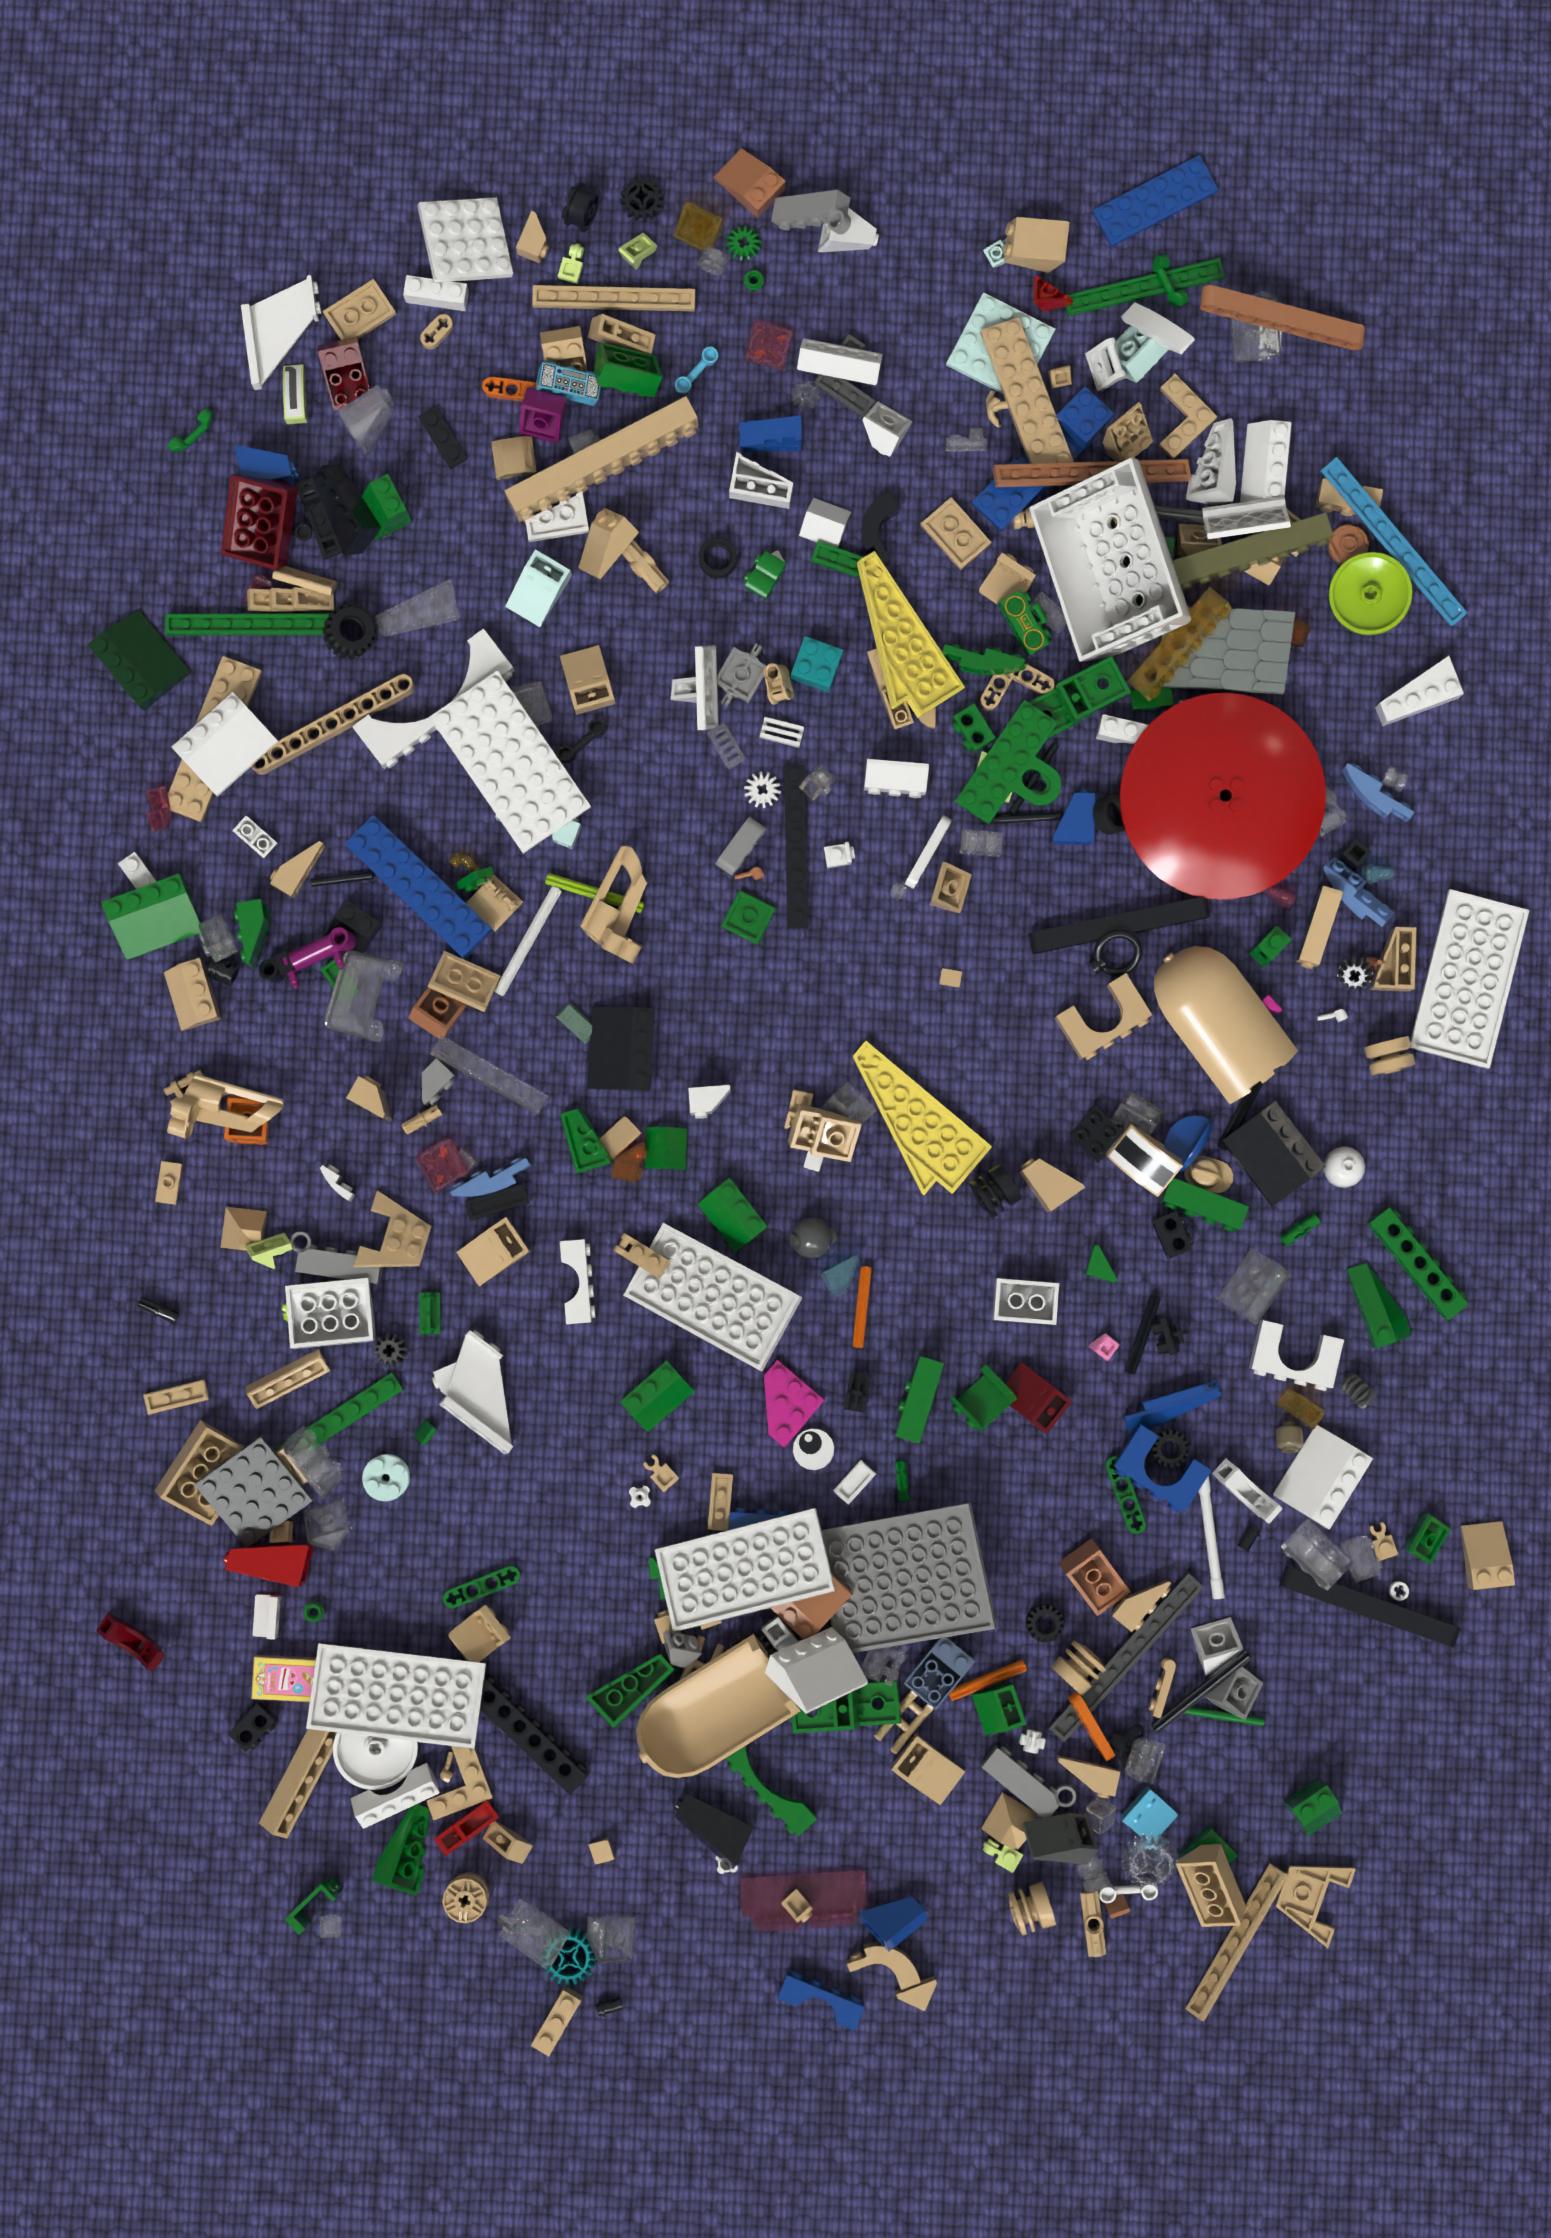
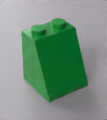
M388 474L368 484L362 498L381 526L374 537L376 541L412 523L407 509Z
M1319 1778L1284 1801L1307 1837L1342 1814L1339 1802L1329 1787Z

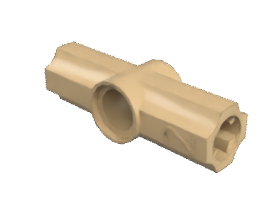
M632 540L622 555L630 563L629 565L639 578H643L653 592L656 594L661 592L669 584L668 579L656 567V563L646 551L643 552L638 544Z
M1084 1890L1080 1892L1088 1957H1100L1106 1955L1099 1894L1098 1890ZM1091 1919L1098 1920V1925L1094 1928L1088 1927V1922Z

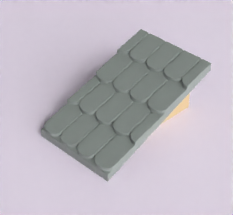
M1187 606L1191 621L1182 627L1161 635L1154 687L1284 694L1295 612Z

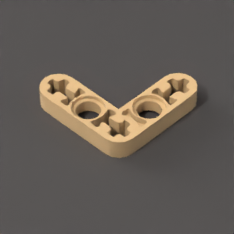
M1028 664L1025 670L1019 671L1018 676L1014 675L1015 673L993 675L981 696L980 705L986 711L994 710L1001 701L1012 679L1040 695L1053 690L1055 686L1054 681L1051 677ZM1030 671L1033 674L1032 680L1024 681L1021 677L1022 672ZM1036 676L1040 677L1038 681L1041 683L1049 682L1048 686L1050 689L1042 690V685L1036 683L1035 686L1032 685L1035 682ZM997 678L1003 679L1005 681L1004 688H996L994 680ZM992 691L1000 694V696L995 694L993 698L995 704L986 705L984 698L988 699Z

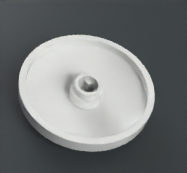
M336 1732L333 1741L334 1761L341 1775L353 1785L368 1790L385 1789L400 1782L406 1777L408 1771L412 1769L417 1757L418 1746L417 1742L338 1732Z

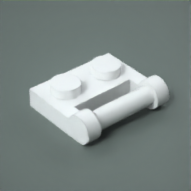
M1115 338L1106 339L1085 353L1097 392L1104 391L1127 377L1125 370L1122 369L1115 348ZM1106 350H1108V353H1109V356H1110V359H1111V362H1112V365H1113V368H1114V372H1115L1114 374H1113V372H1112V368H1111V365H1110V362H1109V359H1108Z

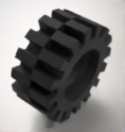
M1171 1429L1157 1433L1159 1437L1151 1450L1154 1460L1165 1467L1180 1466L1181 1463H1184L1186 1457L1189 1456L1188 1451L1190 1450L1189 1442L1185 1436ZM1168 1440L1175 1441L1178 1446L1177 1453L1171 1457L1166 1456L1162 1451L1163 1444Z
M1039 1604L1033 1607L1027 1614L1026 1628L1035 1640L1049 1643L1061 1636L1065 1623L1062 1614L1054 1606ZM1043 1615H1048L1053 1620V1626L1048 1631H1041L1037 1626L1039 1617Z

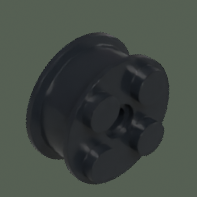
M579 182L576 187L572 186L568 193L569 200L567 206L563 208L561 218H564L566 226L575 225L584 233L589 229L596 216L600 204L601 191L597 188L591 190L585 187L583 182Z

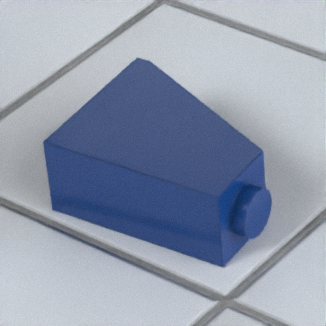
M1082 789L1078 790V793L1073 794L1052 837L1051 844L1092 845L1094 843L1095 822L1093 806L1095 804V793Z
M912 1896L867 1909L860 1913L863 1924L888 1952L928 1921L925 1913L927 1911L926 1907L921 1901L916 1902Z

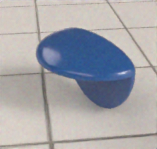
M1188 1116L1176 1122L1169 1130L1165 1140V1149L1182 1159L1183 1167L1179 1172L1185 1171L1202 1152L1212 1132V1120L1202 1116Z

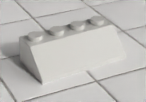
M1268 420L1247 424L1240 503L1285 496L1291 422Z

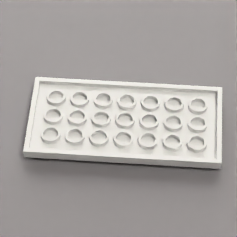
M498 670L430 716L436 728L523 854L591 808Z
M1452 889L1448 890L1410 1039L1411 1049L1486 1069L1490 1068L1529 910Z
M663 1223L650 1249L671 1261L661 1279L639 1267L624 1296L754 1368L763 1371L802 1297Z
M815 1508L655 1549L673 1632L836 1591Z
M318 1643L306 1729L475 1749L486 1663Z

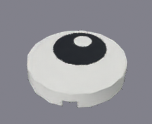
M811 1428L803 1431L797 1436L793 1445L795 1460L800 1466L809 1470L824 1468L830 1463L834 1455L832 1439L826 1432L820 1429Z

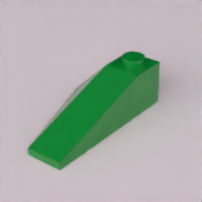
M1364 1263L1346 1269L1372 1348H1379L1412 1336L1405 1314L1368 1264Z

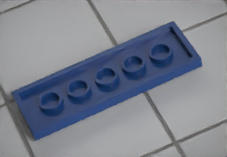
M1198 155L1097 207L1092 211V214L1110 247H1113L1218 193L1219 189L1202 158Z

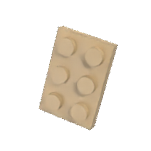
M374 279L322 311L340 340L356 336L359 339L397 315Z
M952 497L920 524L960 571L992 543Z
M444 951L428 987L485 1012L500 979V975Z

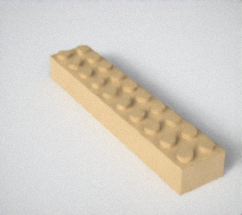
M685 396L504 490L507 501L518 522H525V520L533 517L534 514L540 511L543 512L546 509L549 510L552 508V505L570 499L571 495L581 491L585 492L588 490V486L604 482L609 475L620 474L625 470V467L639 464L643 460L642 458L658 454L661 448L677 444L678 440L684 436L686 438L693 436L697 432L696 430H698V417Z

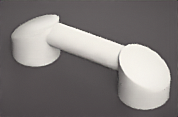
M1144 1880L1139 1885L1113 1886L1111 1883H1106L1101 1886L1099 1897L1102 1902L1111 1903L1115 1900L1116 1895L1141 1893L1144 1899L1153 1900L1158 1895V1889L1149 1880Z

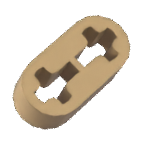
M441 314L429 324L420 337L424 348L432 350L439 346L453 330L452 319L448 315ZM442 321L443 323H445L447 321L448 327H442L439 330V328L441 327L440 322ZM433 336L434 342L432 343L429 341L428 343H426V337Z

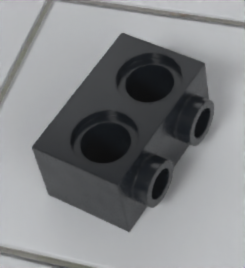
M1177 1211L1151 1221L1167 1259L1192 1250L1191 1245L1194 1244L1192 1237L1189 1233L1186 1234L1183 1228L1185 1225L1184 1218ZM1167 1219H1171L1175 1223L1172 1231L1165 1228L1164 1224ZM1175 1238H1179L1183 1242L1180 1250L1173 1247V1240Z
M260 1701L228 1735L245 1752L250 1748L254 1750L262 1742L260 1737L264 1733L269 1735L276 1727L274 1723L278 1718ZM258 1715L266 1717V1725H260L257 1722ZM244 1730L251 1732L252 1739L250 1741L243 1738L242 1733Z

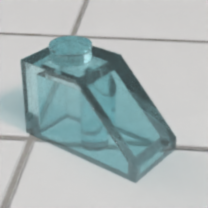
M857 1255L820 1274L831 1296L836 1294L838 1298L848 1292L846 1288L851 1286L859 1259Z

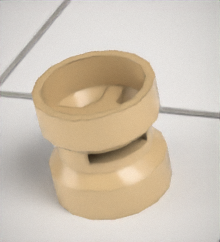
M1029 508L1022 510L1012 520L1014 530L1025 526L1027 528H1035Z

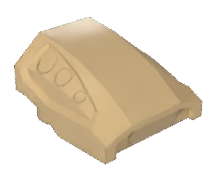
M532 436L507 438L491 442L497 480H501V478L510 479L514 476L521 477L522 475L530 476L532 473L533 475L537 474Z

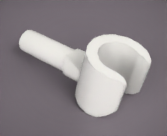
M1343 1009L1317 1016L1318 1021L1336 1017L1337 1021L1340 1022L1348 1018Z

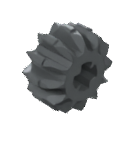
M1354 955L1352 962L1346 958L1344 959L1345 964L1339 965L1341 971L1337 972V976L1341 978V985L1347 983V990L1354 986V991H1358V985L1365 989V983H1371L1369 976L1373 975V970L1369 969L1371 966L1369 962L1363 964V957L1356 961V956ZM1353 970H1355V973L1356 971L1359 972L1357 977H1355V974L1354 976L1351 975Z
M386 1333V1341L383 1337L379 1336L378 1340L381 1345L374 1343L373 1346L379 1349L372 1352V1355H380L376 1358V1363L383 1360L382 1367H386L389 1361L390 1368H394L395 1360L398 1365H401L402 1361L399 1357L407 1358V1355L401 1352L402 1350H408V1347L400 1346L405 1340L400 1339L396 1342L398 1334H394L391 1340L390 1333ZM388 1345H392L391 1348H395V1352L391 1354V1357H389V1353H385V1349L389 1348Z
M1356 1374L1347 1376L1340 1385L1341 1390L1360 1408L1365 1409L1376 1398L1375 1392Z

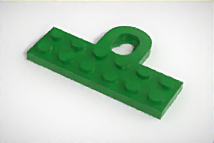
M1024 700L955 803L989 825L1011 792H1014L1035 806H1046L1055 801L1061 790L1060 776L1055 769L1037 758L1036 755L1058 722ZM1029 770L1037 771L1041 775L1042 780L1046 782V789L1042 792L1028 789L1022 782L1023 774Z

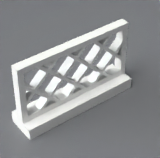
M1284 496L1202 508L1204 529L1208 539L1291 527Z

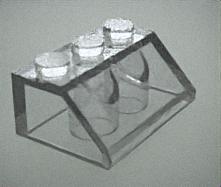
M1265 291L1252 294V296L1278 302L1277 295ZM1231 319L1234 362L1263 361L1282 355L1280 331Z
M1251 1248L1216 1299L1242 1318L1257 1325L1291 1274L1277 1262Z
M302 1426L284 1440V1453L319 1496L325 1499L342 1480L341 1471L343 1468L336 1460L334 1462L329 1457L330 1452L323 1444L320 1446L317 1443L315 1433L311 1429L307 1430Z
M1309 1519L1281 1546L1289 1558L1294 1559L1305 1573H1309L1315 1579L1318 1586L1325 1588L1327 1591L1354 1563L1344 1551Z

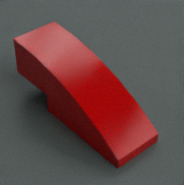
M486 1800L435 1836L433 1841L442 1854L447 1856L499 1817Z

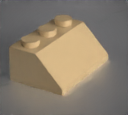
M201 958L190 960L164 972L181 1031L221 1019L209 977H207L204 960Z
M366 1075L364 1079L358 1076L346 1098L391 1122L390 1109L385 1091L380 1089L381 1084Z

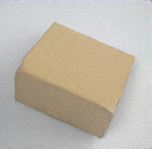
M609 1837L588 1844L595 1865L615 1859Z

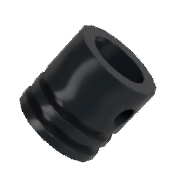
M216 954L209 965L207 977H212V979H216V981L231 987L239 973L240 964Z

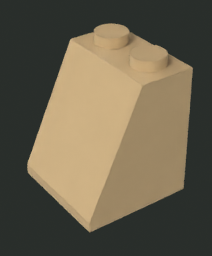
M1024 217L1014 218L1007 224L1005 229L1007 239L1003 248L1004 262L1049 273L1065 262L1070 222Z
M1033 1158L1021 1166L1023 1170L1019 1172L1047 1213L1085 1188L1082 1183L1041 1159L1036 1161Z

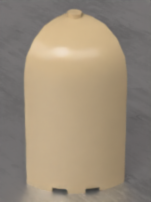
M1193 946L1175 954L1171 952L1162 959L1164 962L1158 968L1154 977V992L1158 1005L1167 1021L1229 1104L1249 1094L1251 1088L1259 1081L1262 1084L1275 1074L1274 1069L1285 1066L1298 1052L1297 1048L1238 968L1224 954L1208 947Z
M754 1634L668 1687L648 1703L640 1715L636 1728L637 1743L640 1749L638 1755L643 1763L647 1762L663 1776L675 1778L694 1776L716 1765L801 1711L765 1674L769 1661L768 1652Z

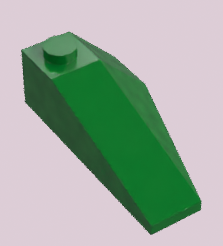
M415 1804L408 1809L380 1856L371 1881L417 1896L424 1876L422 1858L426 1855V1848L423 1847L424 1837L428 1833L429 1808Z

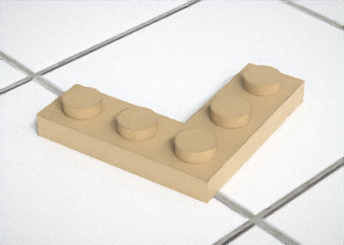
M1176 374L1160 387V391L1187 417L1159 444V447L1172 460L1217 419L1212 410Z
M451 1746L465 1785L426 1800L433 1820L493 1798L476 1748Z

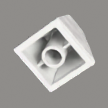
M849 208L847 215L851 218V225L848 231L840 235L829 229L827 224H823L818 252L870 249L872 246H876L879 234H876L877 229Z

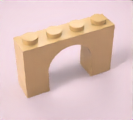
M1126 973L1107 985L1120 1008V1020L1115 1029L1104 1033L1091 1030L1084 1023L1074 1005L1054 1018L1080 1060L1084 1057L1086 1060H1089L1097 1055V1049L1101 1047L1104 1050L1115 1044L1113 1040L1118 1036L1123 1039L1132 1033L1131 1028L1136 1025L1141 1028L1150 1022L1148 1018L1152 1014Z

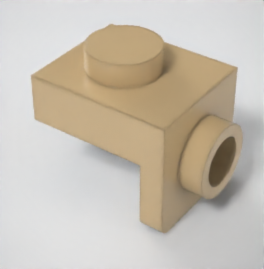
M797 1889L781 1902L797 1923L800 1920L804 1923L813 1915L810 1912L813 1907Z

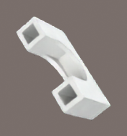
M1260 1320L1249 1369L1254 1370L1253 1374L1266 1377V1373L1274 1375L1273 1379L1286 1381V1378L1294 1379V1384L1306 1386L1307 1383L1315 1385L1314 1389L1326 1391L1327 1388H1333L1344 1343L1343 1339L1320 1335L1313 1362L1303 1370L1294 1371L1282 1363L1278 1354L1283 1325Z

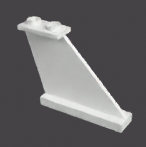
M308 275L306 280L252 306L249 304L241 305L250 378L254 390L263 389L262 385L313 320L315 322L319 321L318 314H321V305L319 301L316 302V294H319L318 284L313 281L311 275Z
M470 1330L464 1335L465 1338L446 1396L439 1405L503 1454H507L513 1446L511 1444L499 1362L503 1355L499 1353L500 1349L496 1345L486 1343L483 1340L484 1337L475 1330L472 1332Z

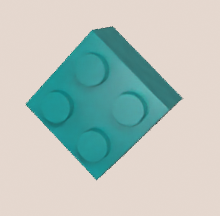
M805 636L791 673V680L829 693L843 656V650Z

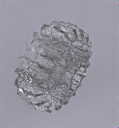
M1142 1833V1839L1139 1840L1137 1837H1134L1135 1843L1128 1842L1129 1849L1123 1850L1125 1856L1121 1858L1122 1863H1124L1122 1864V1869L1126 1871V1878H1131V1883L1133 1885L1137 1883L1140 1889L1144 1885H1147L1146 1889L1148 1890L1151 1888V1885L1158 1889V1884L1166 1885V1879L1172 1881L1171 1874H1176L1177 1872L1175 1867H1177L1176 1859L1178 1854L1175 1852L1174 1845L1170 1844L1167 1838L1163 1840L1160 1834L1155 1838L1153 1833H1150L1149 1837L1146 1838L1145 1834ZM1141 1853V1858L1134 1864L1136 1857ZM1146 1856L1149 1860H1152L1154 1866L1151 1863H1148ZM1166 1858L1165 1864L1159 1870V1865L1163 1862V1859Z

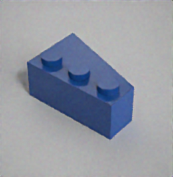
M801 415L757 421L749 419L740 422V452L801 451Z

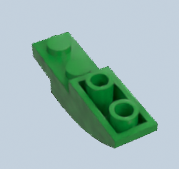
M945 644L942 651L946 659L960 662L959 667L961 671L971 674L1005 675L1025 670L1027 666L1023 656L1012 653V655L1005 654L999 648H986L984 655H982L977 650H963L957 644H951V646Z

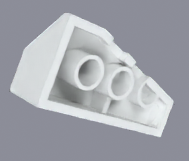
M1230 418L1213 424L1205 442V452L1202 458H1198V468L1194 475L1191 474V479L1188 482L1187 500L1215 506L1233 502L1236 474L1233 420Z

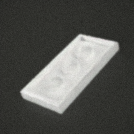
M716 646L695 647L698 730L718 728Z

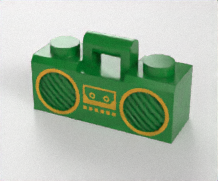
M1020 589L999 601L997 605L1027 657L1049 645L1051 636L1048 630L1041 626L1049 620L1040 604L1037 603L1030 607V597ZM1033 610L1036 616L1038 617L1039 622H1036L1035 618L1033 617L1031 613Z

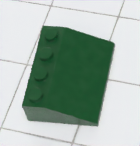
M139 610L104 630L87 644L143 711L148 709L191 673Z

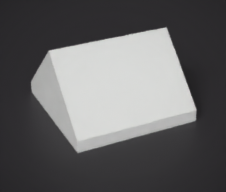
M813 498L807 509L799 536L816 543L819 541L838 548L851 511Z

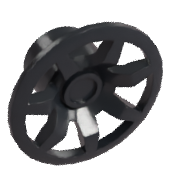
M1136 1724L1132 1726L1127 1733L1117 1730L1111 1738L1110 1747L1112 1750L1119 1752V1763L1123 1768L1131 1767L1137 1761L1142 1751L1145 1739L1142 1725ZM1141 1742L1139 1747L1135 1746L1136 1743ZM1133 1751L1137 1752L1135 1757L1132 1754Z

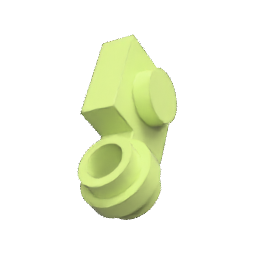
M571 244L569 250L571 259L563 257L558 279L578 284L583 268V262L576 261L577 259H582L584 247H581V244Z
M988 1839L983 1844V1851L991 1856H994L995 1853L998 1854L994 1862L1012 1873L1023 1857V1853L1006 1845H1003L1001 1850L998 1849L1000 1845L991 1839Z

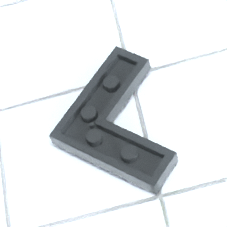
M850 334L840 345L860 350L865 349V344ZM820 374L814 382L817 388L862 419L875 404L874 399L845 379Z

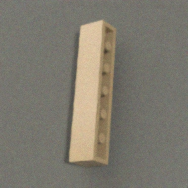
M307 1730L259 1821V1824L272 1835L288 1838L333 1752V1741L336 1732Z

